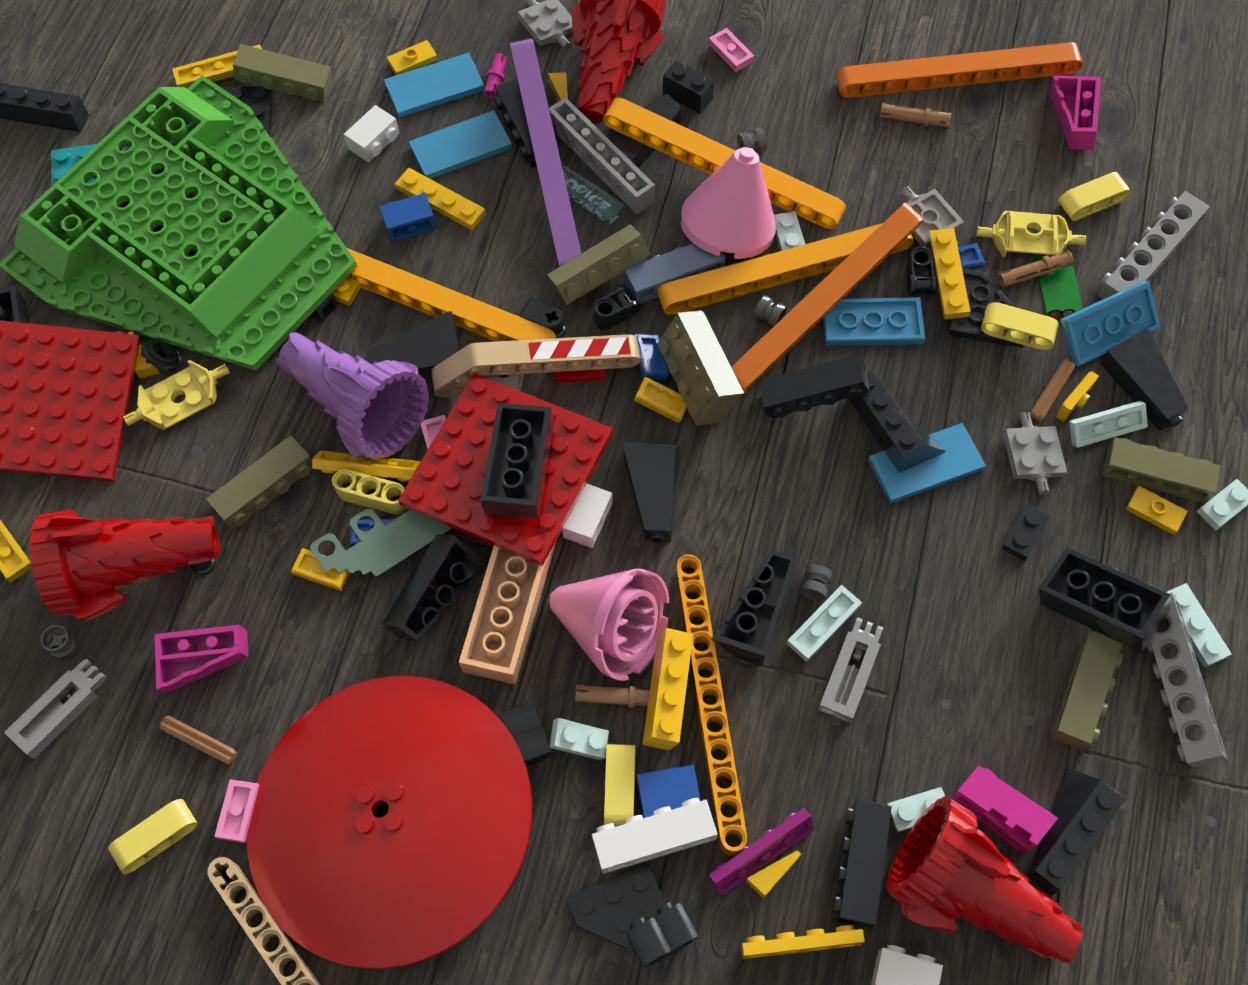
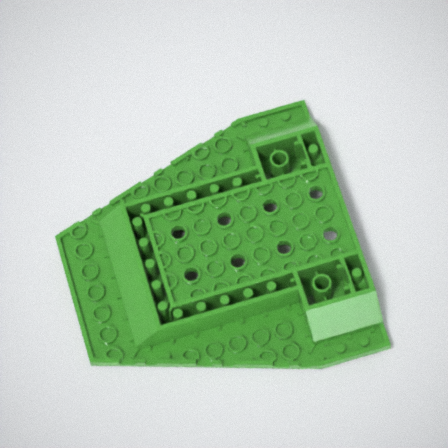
M203 75L187 89L185 87H159L23 212L20 215L14 242L16 249L0 263V268L52 308L252 370H257L290 336L289 334L293 333L357 267L356 261L344 243L339 239L331 224L326 220L307 189L300 182L298 176L292 170L272 138H270L261 122L257 119L253 110ZM131 146L129 150L122 151L124 147ZM158 169H164L161 174H154ZM91 178H97L95 182L87 184ZM198 192L194 198H188L189 194ZM123 202H130L126 207L120 208ZM232 216L229 222L222 223L223 218ZM163 226L160 231L153 232L155 227ZM198 250L194 256L187 257L190 251Z

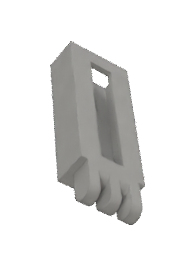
M858 617L852 632L848 631L818 708L819 711L851 723L881 646L878 641L883 627L878 625L875 635L871 634L870 630L873 625L871 622H867L864 631L859 629L863 619ZM854 648L856 651L852 660L859 662L862 652H865L860 669L856 668L855 665H848Z
M88 659L83 660L72 671L68 670L4 732L31 758L35 759L98 697L94 691L107 677L102 672L99 673V669L96 666H91L92 663ZM73 687L76 689L71 695L68 694L66 696L69 700L65 704L60 702Z

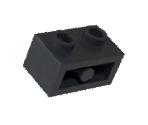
M675 61L663 74V94H668L673 100H677L697 113L701 114L713 100L714 80L691 69L688 65Z

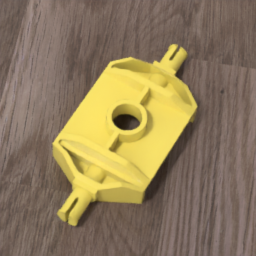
M1005 211L998 222L993 224L992 228L979 226L977 228V237H990L993 239L1002 257L1006 256L1007 251L1058 255L1064 252L1067 245L1085 246L1086 235H1072L1066 220L1060 215ZM1034 228L1039 233L1033 234L1030 233L1027 229Z
M188 360L190 367L145 390L140 385L137 410L123 418L128 426L143 419L144 422L148 421L155 427L165 430L214 404L217 398V379L229 374L228 368L224 364L212 371H208L197 363ZM177 396H186L181 403H174V399Z

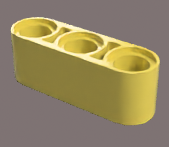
M1112 172L1068 190L1059 198L1058 202L1070 219L1076 221L1123 201L1129 196L1131 190L1117 172Z
M990 303L986 307L981 330L993 337L1039 350H1049L1054 346L1059 323L1054 318L1002 303Z
M348 469L337 471L332 478L337 495L344 501L395 515L402 514L407 510L406 507L399 504L398 500L390 501L391 498L402 495L404 487L399 483ZM345 483H351L350 486L341 488ZM371 489L376 490L373 494H366V492Z
M607 744L604 825L614 824V827L626 824L625 820L634 816L635 745Z
M177 799L117 838L109 845L108 850L122 874H128L189 834L197 827L198 823L184 800Z

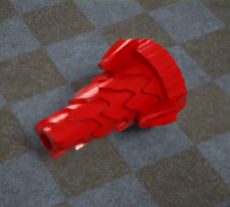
M580 0V2L572 6L571 18L574 44L579 47L582 46L581 52L584 53L580 66L578 89L581 92L577 109L591 123H601L603 121V117L613 100L617 98L618 93H621L626 76L631 75L634 61L637 65L643 66L663 39L660 27L666 8V0Z
M64 510L38 515L31 527L29 544L33 577L45 606L54 614H72L79 620L94 619L115 609L121 603L127 602V596L118 591L119 589L128 587L136 582L151 579L159 574L176 572L175 567L212 560L221 554V546L219 545L213 516L190 520L175 517L153 521V518L131 521L116 518L100 521L99 519L79 517L73 510Z
M946 796L932 803L905 836L888 871L886 888L889 894L901 903L903 915L911 922L936 930L948 931L952 934L957 930L954 916L958 919L961 916L982 930L989 929L1011 945L1015 941L1042 958L1059 959L1069 964L1077 956L1076 949L1081 941V931L1084 927L1064 914L1063 909L1055 901L1034 888L1029 883L1030 879L1020 873L1009 859L999 853L994 843L982 831L976 829L977 817L975 814Z

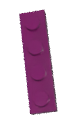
M805 808L797 813L790 814L782 824L774 829L767 830L758 841L751 846H745L730 861L718 865L713 873L709 875L713 888L718 895L722 897L813 832L814 826L811 815Z

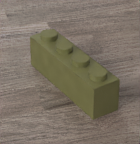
M240 44L233 63L234 79L237 81L285 92L289 95L305 97L314 101L325 102L331 84V66Z
M630 224L548 273L547 276L557 294L568 305L649 256L650 253L642 235Z
M290 435L207 497L206 500L214 512L232 531L235 527L243 525L255 512L267 507L269 502L276 496L288 491L290 486L297 480L308 476L312 470V460L309 454Z
M1114 438L1106 451L1102 476L1206 504L1216 494L1220 465L1213 464L1205 459L1187 457L1179 452L1160 450L1152 445H1141L1129 439Z
M1089 631L1081 640L1050 738L1081 751H1084L1091 744L1095 745L1100 734V729L1096 728L1098 721L1104 718L1108 708V704L1104 703L1106 695L1112 692L1116 679L1112 678L1114 669L1117 670L1123 659V654L1120 653L1121 643Z

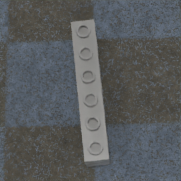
M566 97L549 108L554 133L636 215L655 203V184Z
M1186 191L1179 198L1174 197L1166 207L1168 211L1166 213L1160 212L1153 222L1154 227L1150 228L1148 226L1139 238L1141 240L1140 243L1134 242L1126 253L1128 256L1125 259L1121 257L1114 265V272L1112 274L1107 273L1099 283L1102 288L1097 296L1105 299L1142 281H1150L1201 222L1210 206Z
M1169 593L1171 594L1170 611L1163 620V622L1167 621L1170 623L1169 629L1163 633L1156 631L1147 648L1150 653L1154 652L1156 663H1153V669L1157 679H1162L1165 688L1161 690L1165 706H1170L1173 715L1169 717L1171 729L1174 734L1178 733L1181 744H1177L1179 756L1182 761H1186L1192 768L1228 760L1178 599L1173 593ZM1171 647H1176L1178 649L1177 655L1172 659H1166L1165 652ZM1178 674H1185L1186 681L1184 684L1174 686V677ZM1185 701H1194V709L1191 712H1181V706ZM1194 728H1202L1203 735L1201 739L1191 741L1189 738L1190 731Z

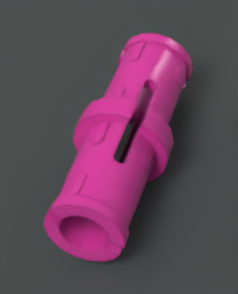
M500 53L493 55L491 68L486 74L487 83L483 95L487 97L488 92H490L488 99L494 100L496 96L495 86L500 85L504 81L503 72L507 63V57L504 55L501 61L502 54Z

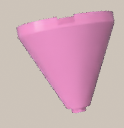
M744 147L736 150L685 200L682 206L680 224L685 235L699 248L717 256H720L721 251L735 253L734 259H741L763 253L773 242L776 232V221L759 156L753 149Z
M644 569L628 570L560 586L551 593L549 598L551 610L600 672L620 681L629 680L627 675L632 672L640 674L650 664L655 656L657 637L667 628L669 619L663 616V602L669 603V594L665 582L656 573Z

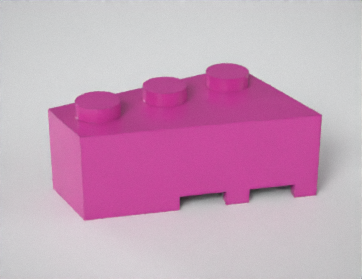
M1055 75L1052 77L1050 96L1070 150H1094L1101 77Z
M240 625L155 634L156 690L165 694L170 693L248 658L247 630Z
M979 765L952 796L954 800L975 814L979 821L1021 856L1034 848L1058 819L997 778L992 771Z

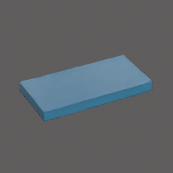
M469 53L384 79L385 86L399 118L485 90Z
M494 110L409 141V146L423 175L429 179L512 149V143Z
M1142 281L1060 319L1071 361L1077 367L1106 354L1108 350L1145 328H1148L1150 332L1161 328L1149 281Z
M920 297L843 299L822 319L825 346L924 344L925 342Z
M963 423L929 435L945 449L944 454L900 473L885 451L869 456L868 461L890 504L985 469L986 465Z

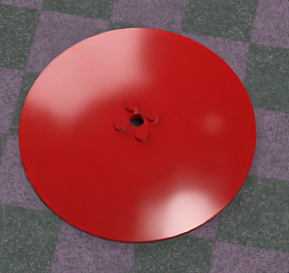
M393 676L372 679L350 686L324 699L307 711L280 739L269 755L257 780V784L260 786L247 833L249 867L260 899L275 922L295 942L318 956L350 967L389 969L408 966L437 956L462 942L476 931L504 900L519 873L529 844L533 810L531 784L526 764L513 736L502 721L485 704L471 694L445 682L423 677ZM381 803H387L389 806L388 813L384 817L377 818L375 816L376 807Z

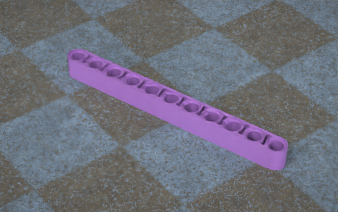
M532 38L510 43L560 267L580 255L581 249Z

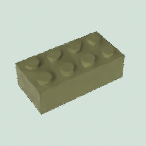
M704 312L677 313L657 343L659 351L667 363L669 372L672 374L696 426L721 423L744 392Z

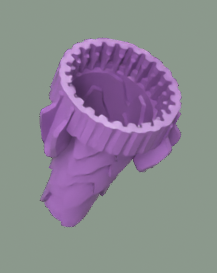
M299 333L289 334L288 341L281 348L279 357L276 358L277 365L295 377L309 391L308 395L326 407L324 411L337 420L336 428L351 455L357 458L363 455L370 459L385 458L394 455L395 452L400 451L411 441L424 420L428 409L427 404L429 403L427 384L422 376L418 374L417 366L394 360H384L371 364L358 355H355L353 358L342 350L338 353L319 340L314 343Z

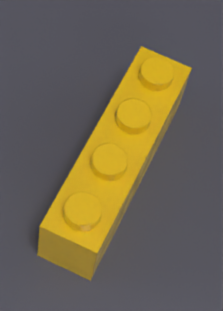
M666 628L657 637L642 745L670 751L680 742L693 634Z

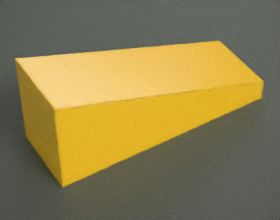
M566 72L548 73L549 85L557 101L559 102L565 97L568 99Z
M140 344L135 367L136 374L140 379L160 374L157 368L154 369V365L147 364L146 358L141 356L142 345Z
M798 851L791 853L748 877L746 882L764 898L798 860L801 853Z

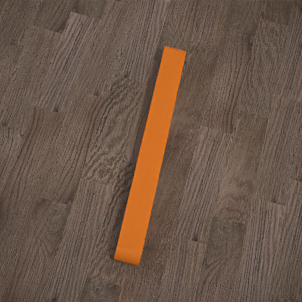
M1061 43L846 66L836 72V80L840 95L844 98L1067 75L1078 72L1083 67V61L1076 43Z
M904 203L731 367L743 392L745 393L909 237L923 222L924 218L908 203Z

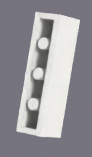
M699 798L689 799L682 803V807L671 810L670 806L655 810L653 812L654 815L643 818L642 815L633 816L625 820L626 824L614 827V824L598 827L596 829L597 833H593L592 838L602 874L716 840L718 834L707 799L700 802Z

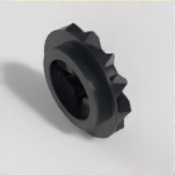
M148 340L141 348V356L146 358L147 364L154 365V369L158 367L163 372L167 370L174 372L182 362L180 353L166 342Z

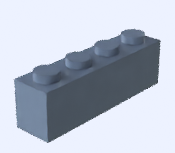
M693 243L685 247H678L663 255H656L645 262L635 263L624 270V283L629 289L632 298L641 304L657 298V289L667 282L725 267L726 258L722 251L720 256H717L699 248Z

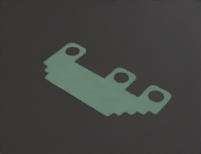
M366 509L351 518L349 522L351 528L361 540L359 543L345 550L336 536L328 533L314 541L310 546V550L327 572L332 568H335L338 572L348 569L350 573L360 570L364 575L372 572L374 576H378L433 541L437 534H444L452 529V527L413 510H409L384 526L372 509ZM370 516L373 518L374 527L370 531H361L358 528L357 522L361 517ZM325 540L332 541L335 544V551L330 556H322L318 552L319 544Z

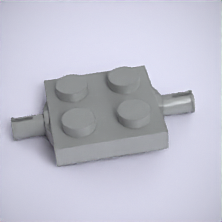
M525 0L529 7L518 11V20L538 45L542 47L549 43L558 42L565 51L569 50L572 44L568 41L567 37L573 34L572 18L559 0H546L540 3L536 0Z
M909 186L901 191V194L908 200V204L924 218L919 227L911 234L922 247L930 246L929 231L954 228L957 231L962 228L964 221L936 189L921 195H916Z
M1024 412L1019 415L1022 424L1021 428H1008L1003 432L1013 478L1036 481L1038 494L1046 495L1050 493L1047 479L1051 477H1064L1067 473L1056 426H1033L1030 412Z

